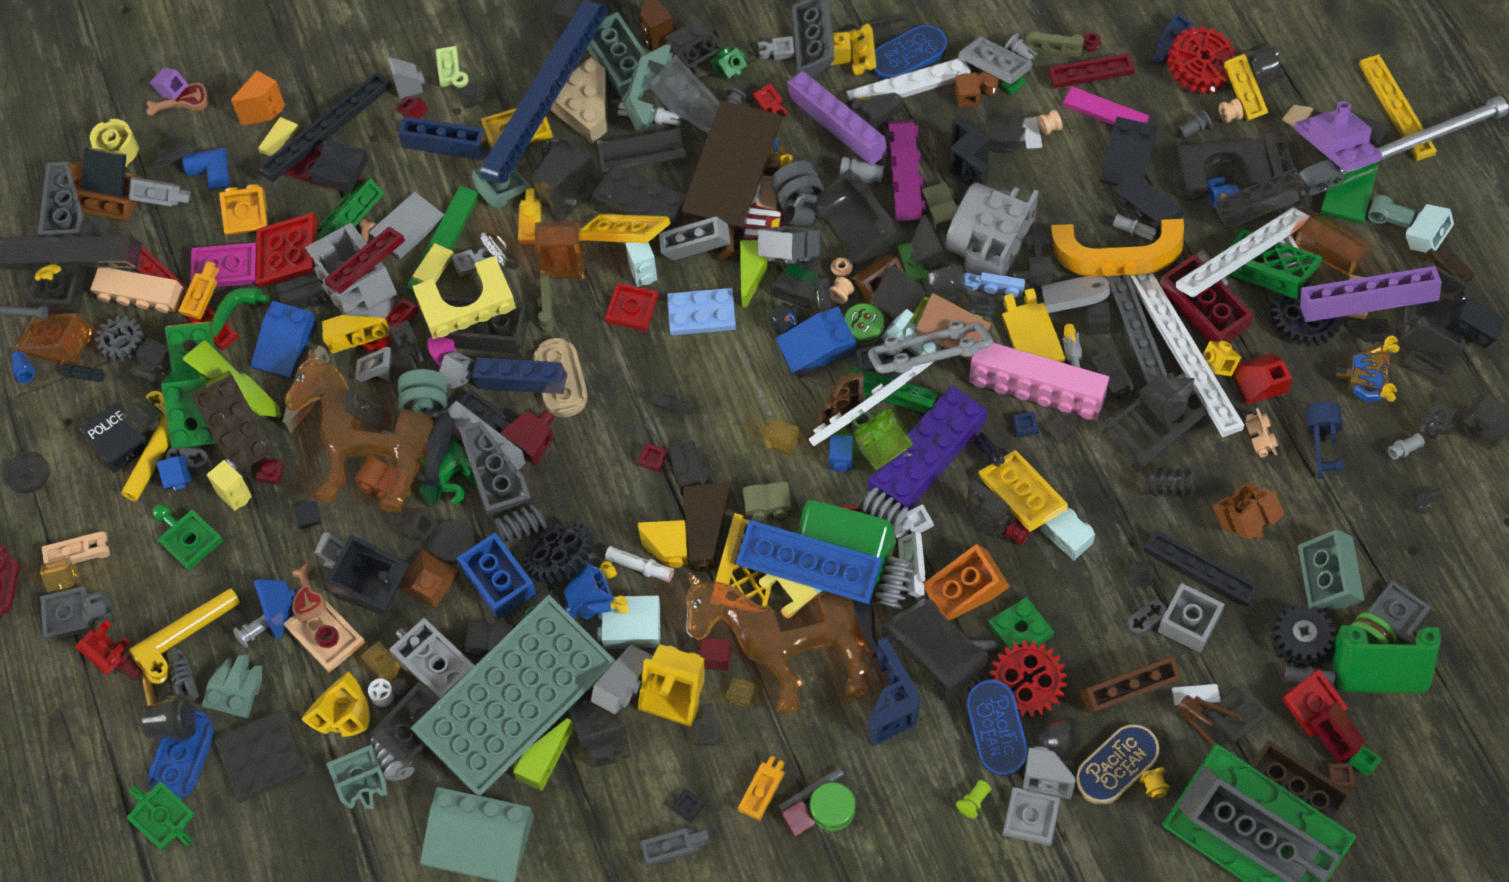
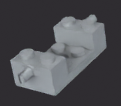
M425 618L408 633L404 628H400V632H396V636L400 640L389 649L394 661L409 675L412 673L439 700L475 667ZM436 661L445 662V666L441 670L433 669V664Z

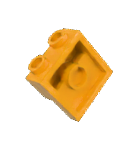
M248 185L246 189L227 188L225 192L219 193L224 234L226 236L255 232L259 228L268 226L265 190L262 187H259V185Z

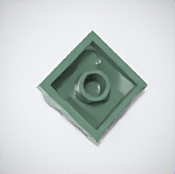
M481 167L474 169L472 172L475 188L492 207H503L508 199L525 192L526 188H531V185L528 184L516 168L513 169L507 181L503 184L483 179L481 177Z

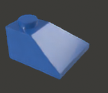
M255 580L254 584L266 621L276 639H279L286 630L283 624L294 615L292 603L296 592L294 588L289 589L286 581Z

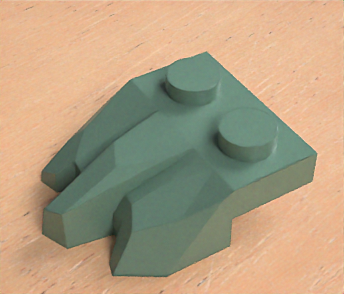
M249 654L238 656L234 665L231 659L227 658L209 680L202 706L249 718L254 696L258 695L262 682V665L254 666L250 670Z
M372 745L326 763L340 801L350 809L355 806L358 799L361 800L365 809H374L373 794L387 795L386 780Z

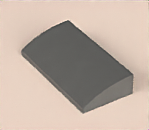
M804 0L792 6L797 72L804 71L811 78L825 70L835 60L830 0Z

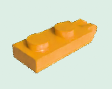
M772 755L767 763H761L738 807L739 812L758 821L764 815L785 773L782 771L785 761L779 760L776 767H773L776 757Z

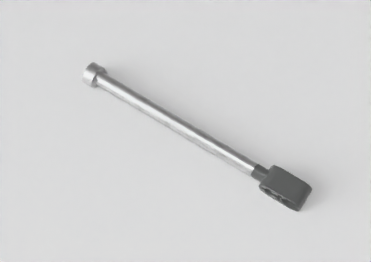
M1501 96L1491 98L1483 107L1376 149L1382 153L1381 160L1489 117L1498 119L1508 114L1507 103ZM1327 159L1302 170L1298 175V179L1309 195H1315L1339 185L1344 180L1345 174L1360 168L1345 172L1331 159Z

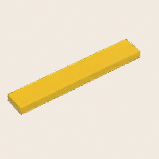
M1378 54L1360 60L1359 66L1401 137L1404 138L1424 130L1381 56ZM1431 141L1409 149L1416 161L1434 156L1437 152Z

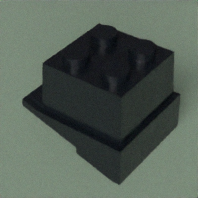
M350 534L325 583L329 591L336 593L340 600L382 615L383 612L386 613L410 564Z

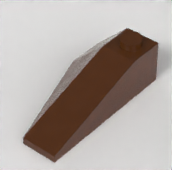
M862 372L839 378L819 415V426L823 423L826 426L831 423L829 421L830 418L839 412L844 415L863 402Z

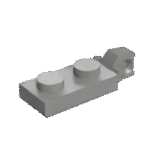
M132 177L129 199L172 206L178 205V201L188 203L191 191L182 190L179 185Z

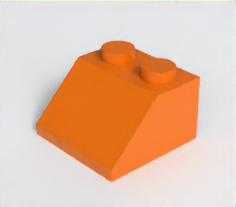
M256 71L231 99L239 122L243 126L273 120L277 114L282 112L285 106L277 81L259 71Z

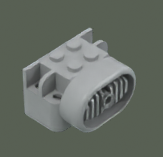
M980 183L972 184L950 224L945 241L946 250L964 257L965 270L970 274L982 275L983 272L1006 276L1035 220L1039 191L1034 190L1032 196L1028 199L1019 195L1020 189L1014 187L1012 192L1007 190L997 191Z
M352 223L305 247L315 262L316 268L314 270L320 280H323L321 285L327 295L331 294L332 302L343 315L386 318L395 306L394 296L397 295V292L382 262H379L342 294L328 287L324 281L328 275L367 244Z

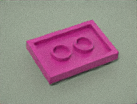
M256 243L192 248L190 284L195 273L202 275L207 261L215 263V267L219 268V272L215 277L218 282L216 287L255 284Z

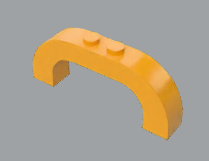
M1183 219L1161 220V236L1151 245L1100 249L1087 248L1079 244L1074 237L1073 224L1052 225V248L1056 259L1066 269L1085 276L1154 273L1165 269L1176 261L1182 252L1184 243Z

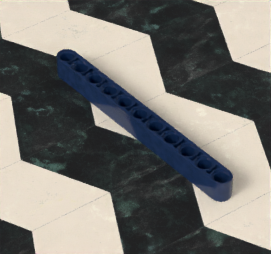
M586 0L581 3L481 167V177L483 179L501 184L507 181L603 23L607 13L604 4Z

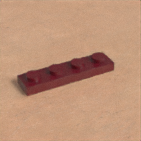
M1130 53L1053 66L1048 69L1053 89L1133 75L1135 72Z
M387 227L324 279L326 285L337 293L342 294L405 242L404 236L393 228Z

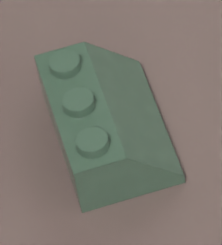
M1336 529L1298 545L1309 609H1312L1313 606L1318 607V610L1346 608L1365 601L1353 536Z

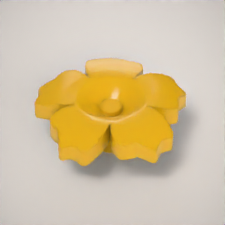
M57 264L45 266L37 271L35 279L52 280L53 274L60 272L61 267L57 266Z

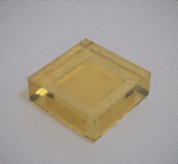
M733 677L725 701L748 708L756 684Z

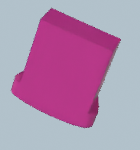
M445 337L429 338L427 340L428 350L440 369L444 355L456 351L454 341Z

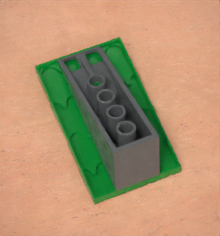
M1215 743L1162 824L1165 828L1244 882H1327L1356 838L1353 833L1217 743Z

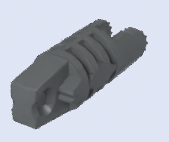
M173 647L167 651L168 670L178 702L182 707L189 702L186 690H188L187 692L193 699L198 698L199 693L187 657L183 655L182 650Z

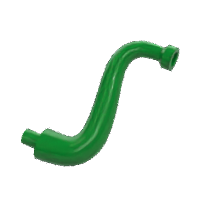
M238 288L229 292L221 300L212 320L213 338L221 331L235 306L242 303L258 306L260 303L268 304L270 296L264 295L262 290L257 288Z

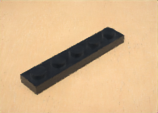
M1158 530L1154 531L1144 548V552L1246 607L1249 606L1260 585Z

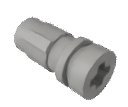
M842 157L839 178L846 179L850 177L849 179L851 180L857 178L861 182L873 183V181L882 182L883 165L875 163L870 165L867 162L856 161L857 159L854 158L850 160L848 157Z

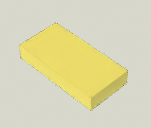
M280 117L259 146V152L271 157L292 140L299 130L298 124Z
M434 243L413 274V280L422 283L434 279L436 283L451 261L452 255H454L453 251Z

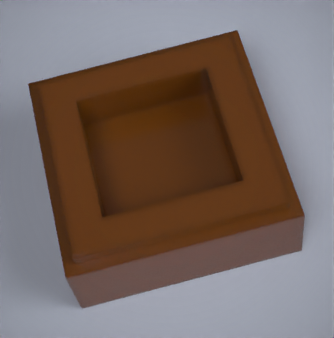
M1327 764V777L1344 789L1355 788L1353 766L1351 764Z

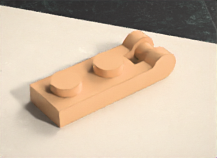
M97 532L43 546L44 567L47 570L93 558L108 557L110 551L109 547L106 546L108 541L107 533ZM97 544V547L91 548L90 545Z

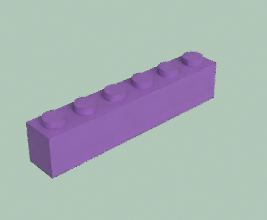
M804 71L787 82L790 99L867 163L873 165L887 155L885 137Z
M1432 266L1303 287L1301 289L1300 307L1305 321L1310 322L1439 301L1442 281L1436 267Z

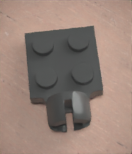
M86 586L40 597L43 639L47 642L88 632L94 621L111 615V609L106 610V608L111 607L108 595L104 591L89 593Z

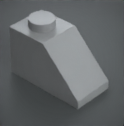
M388 58L399 98L402 99L422 93L421 84L425 83L422 72H417L415 64L395 58Z

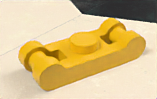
M867 23L862 25L861 29L849 31L854 62L852 69L856 76L863 74L867 69L872 70L876 68L873 31Z

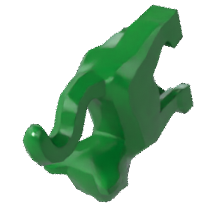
M456 433L454 434L451 448L439 468L440 484L438 485L444 492L456 493V496L451 500L452 504L460 503L465 495L462 486L447 483L457 472L463 469L465 477L476 487L465 447L458 443ZM426 447L416 452L425 468L427 465Z

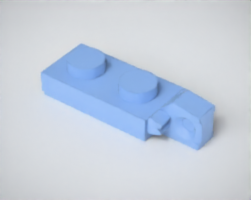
M983 272L982 275L965 273L963 288L967 290H983L989 294H1013L1014 298L1023 297L1025 287L1024 279Z

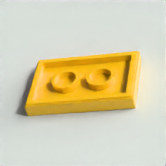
M517 108L481 118L491 150ZM546 117L529 144L553 138Z

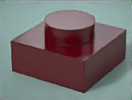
M646 443L638 465L660 473L668 455L667 449Z
M261 459L256 475L257 482L279 485L285 467L284 462Z
M127 650L115 668L135 681L143 671L135 663Z

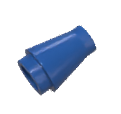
M17 351L11 356L13 377L20 383L32 381L35 376V368L23 352Z

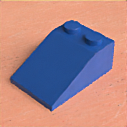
M272 301L263 319L251 368L292 379L318 326L313 312Z
M839 307L817 313L776 338L792 375L854 356L856 343Z

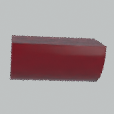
M1337 701L1321 711L1310 722L1338 763L1358 753L1366 741Z

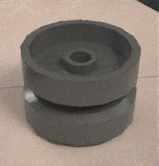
M808 161L789 163L780 168L771 179V186L774 193L778 196L779 204L783 210L787 204L795 203L800 193L817 196L816 203L805 202L803 206H807L809 209L816 206L825 195V188L818 178V173L814 165Z

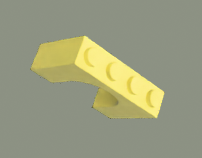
M496 256L475 263L483 291L479 299L469 306L454 307L445 303L439 294L434 279L412 286L433 339L445 337L451 332L466 329L470 325L485 322L491 317L506 314L516 309L512 293Z

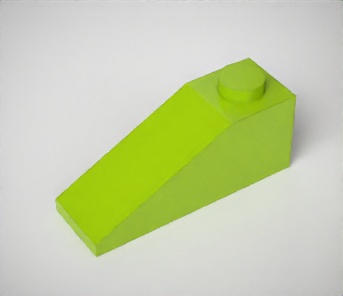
M740 240L742 307H747L767 271V261L769 260L765 256H758V240Z
M566 719L530 746L523 753L522 757L515 761L513 771L517 781L541 791L544 789L574 730L572 720Z

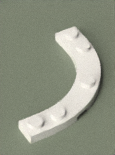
M933 362L913 366L911 370L903 372L885 386L881 383L871 390L873 395L844 415L839 412L829 419L831 422L829 425L826 426L823 423L813 430L815 434L809 438V441L813 446L817 445L903 386L913 376L918 375Z

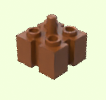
M1250 482L1235 490V494L1232 497L1226 496L1213 505L1221 528L1231 533H1237L1246 539L1262 538V526H1271L1284 516L1276 493L1266 488L1260 490L1258 485Z

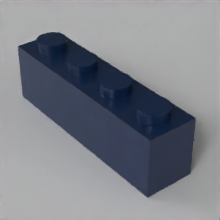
M403 116L398 131L402 148L483 160L488 144L484 128Z
M476 358L472 378L479 389L564 394L568 374L561 362Z

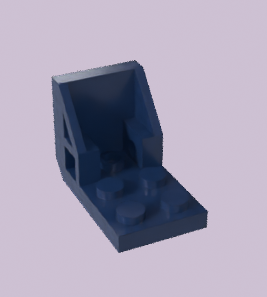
M887 637L878 641V650L876 651L878 656L876 664L881 672L885 671L889 679H887L888 687L882 690L868 721V739L872 747L914 727L919 716L920 695Z

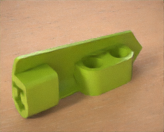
M206 340L184 356L183 360L209 379L229 370L253 414L281 417L279 405L248 375L239 373Z

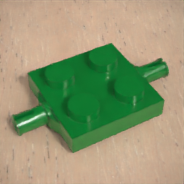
M160 781L146 794L137 785L132 787L134 790H129V793L138 802L135 809L126 818L155 846L163 851L177 838L186 847L191 845L189 842L193 843L194 839L184 830L197 814L163 782Z

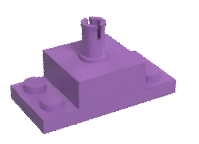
M1341 101L1337 103V110L1324 112L1323 114L1295 122L1294 130L1345 172L1381 161L1382 153L1369 143L1372 128L1350 111L1351 104Z

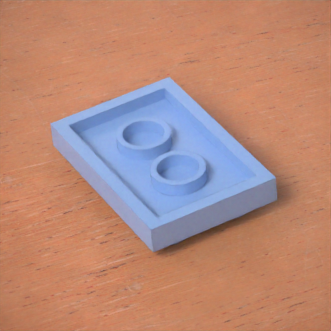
M732 288L667 294L671 335L736 330Z

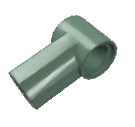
M1377 195L1373 198L1368 219L1377 224L1389 222L1409 228L1415 210L1394 204L1387 196Z

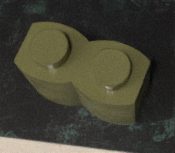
M944 182L921 189V200H925L926 212L934 231L949 228L960 206L954 202L955 194L952 187L949 188L947 183Z
M788 482L752 485L743 488L747 520L759 522L767 517L783 519L792 514Z

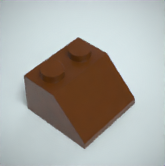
M645 0L640 13V28L643 33L641 39L646 48L649 47L653 52L667 44L675 43L672 16L659 0Z
M884 255L851 278L862 299L867 304L877 307L883 314V317L916 294L897 257Z

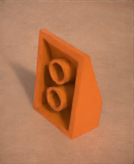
M978 544L923 583L926 593L944 622H948L993 600L1010 587L989 552Z

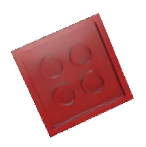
M313 213L257 229L255 284L261 288L315 272V262L305 248L317 241V217Z

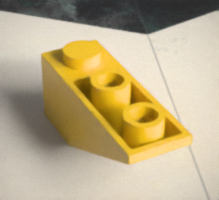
M340 315L322 321L323 341L332 354L393 335V331L385 318Z

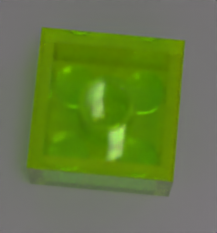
M891 407L878 412L874 419L868 423L861 424L854 432L861 452L875 470H878L914 445L906 427Z

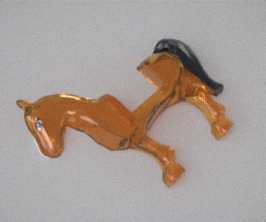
M309 349L308 359L299 366L294 382L285 394L284 402L289 410L297 411L312 401L321 400L320 434L322 443L325 445L329 455L330 472L325 482L316 488L314 498L325 503H335L338 490L346 485L347 478L344 469L346 455L388 456L397 461L398 470L395 483L389 492L381 497L379 507L385 511L394 513L401 511L403 500L410 496L412 481L419 471V463L417 461L419 457L424 456L426 485L438 486L440 484L439 468L451 448L456 429L454 419L447 410H437L425 414L421 411L404 409L399 415L394 435L359 431L358 427L364 405L353 399L343 375L333 366L319 362L313 351Z
M688 574L691 584L686 602V630L692 638L702 640L709 635L713 625L722 618L734 631L739 646L746 656L760 664H765L777 676L781 684V695L776 702L779 714L791 713L801 707L796 695L801 685L800 680L791 671L785 659L819 646H836L844 654L848 663V681L844 685L847 698L861 696L869 691L865 681L869 675V670L863 661L864 648L872 659L878 658L876 654L878 642L875 635V613L872 598L870 604H865L828 592L819 593L813 599L821 623L780 632L775 613L770 605L758 606L731 585L717 581L702 582L694 574Z

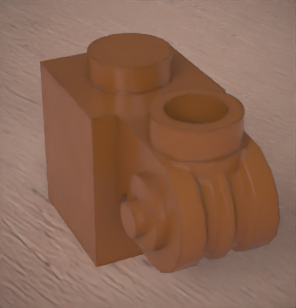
M986 71L981 72L979 75L976 73H963L955 77V91L959 108L978 106L981 91L986 95H994L997 92L998 78Z

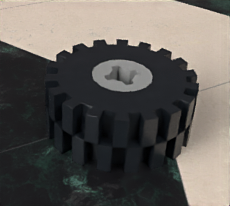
M1298 604L1292 606L1291 610L1289 607L1284 609L1283 614L1280 613L1271 634V639H1273L1272 646L1273 649L1278 648L1276 654L1279 657L1281 655L1285 656L1283 661L1287 664L1291 660L1294 661L1293 666L1298 667L1299 663H1303V668H1307L1310 663L1315 666L1319 660L1322 662L1329 653L1335 639L1333 636L1335 628L1331 627L1333 622L1330 618L1325 619L1327 614L1324 611L1320 614L1317 612L1318 607L1313 606L1312 609H1308V604H1303L1299 608Z

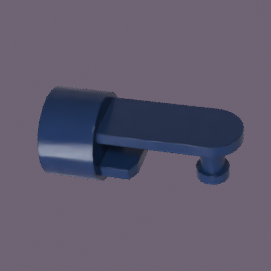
M1333 402L1312 404L1306 408L1307 430L1315 435L1318 479L1323 478L1322 471L1336 470L1341 472L1343 470V464L1340 459H1336L1333 462H1322L1320 435L1331 434L1332 443H1337L1336 433L1342 430L1341 406Z

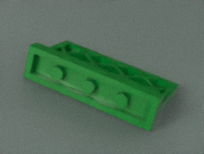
M1243 229L1228 248L1253 232ZM1278 242L1272 246L1273 250L1264 251L1252 259H1262L1263 263L1250 260L1229 274L1241 280L1298 299L1301 295L1302 287L1322 262V256ZM1290 253L1293 256L1282 258L1281 254ZM1275 255L1278 260L1267 261L1266 257ZM1310 260L1313 263L1302 265L1301 261ZM1296 262L1298 265V267H1293L1287 269L1286 264ZM1281 265L1283 270H1278L1272 267ZM1301 272L1303 276L1298 277L1292 274Z

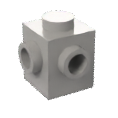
M457 351L445 354L439 373L446 377L447 386L456 388L466 384L471 378L470 371L474 360Z

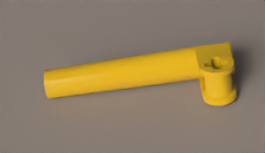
M159 391L148 393L145 397V404L150 415L160 419V422L121 491L124 497L132 501H138L157 468V462L161 461L171 444L163 393Z
M230 588L128 649V651L148 680L154 684H161L168 678V664L161 654L239 605L240 601L235 592ZM154 668H157L158 670H161L162 672L158 674L157 671H154V672H153V669H154Z

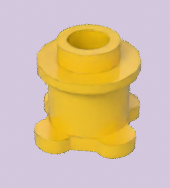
M1163 767L1141 773L1142 777L1139 780L1140 783H1145L1147 788L1146 795L1148 797L1158 799L1167 794L1166 791L1169 790V785L1165 784L1162 774L1165 772Z

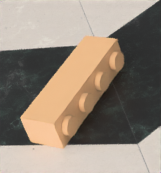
M99 266L90 290L97 296V299L103 302L112 300L124 306L133 304L141 309H148L150 307L155 308L159 312L168 313V311L177 312L185 289L177 280Z

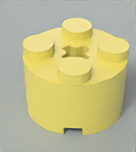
M110 119V122L97 124L91 131L90 141L92 148L127 154L126 167L136 157L139 146L131 129L124 121Z

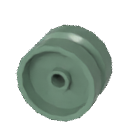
M419 369L405 372L399 377L398 410L404 417L415 420H431L432 418L426 414L437 410H447V380L443 374L434 370Z

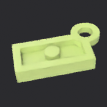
M456 46L436 49L441 87L454 85L459 88L466 86L469 79L466 73L460 72ZM458 78H464L461 82L457 81Z

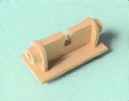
M1256 408L1258 414H1249L1245 420L1250 436L1259 434V436L1251 439L1255 452L1260 457L1267 456L1269 451H1273L1277 455L1275 447L1278 446L1275 435L1269 433L1268 427L1271 426L1267 414L1262 415L1260 410Z

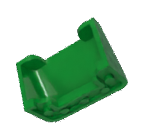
M808 500L803 508L797 534L882 558L883 562L874 588L879 590L878 585L882 582L880 577L885 574L883 567L888 566L886 558L891 557L896 544L894 528L889 521L834 505Z
M1341 626L1331 647L1333 671H1335V686L1343 692L1422 694L1427 692L1432 685L1440 648V628L1427 627L1419 630L1415 639L1416 645L1368 644L1366 632L1358 626Z

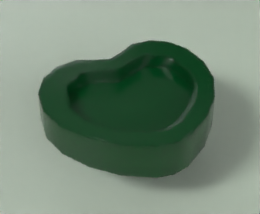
M424 483L418 488L419 494L424 498L425 505L429 507L434 506L440 500L441 489L439 486L433 487Z

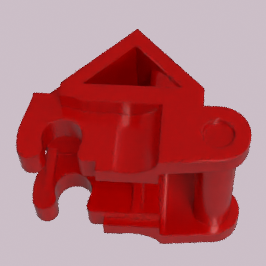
M107 619L96 630L92 627L74 646L106 676L122 660L123 654L121 652L131 642L125 637L115 644L106 636V631L112 625Z

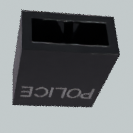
M118 402L107 406L101 413L88 419L80 426L84 436L113 473L142 455L148 444L144 435Z

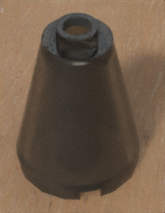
M896 92L852 98L845 105L878 131L903 110L904 101Z

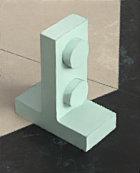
M908 309L902 312L892 321L881 339L885 341L887 337L896 336L901 341L921 336L914 332L916 326L909 321L913 313ZM930 342L906 349L915 356H919L924 351L927 354L934 350L940 351L942 346L935 342Z

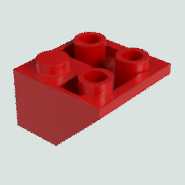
M1272 353L1238 363L1232 374L1247 405L1289 392L1292 377L1284 361Z

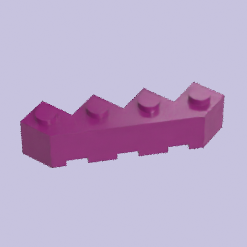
M913 119L888 121V142L890 145V166L892 169V189L896 221L922 219V213L926 212L925 200H921L920 188L923 187V175H919L918 163L921 162V152L916 147V138H919L918 125H914Z

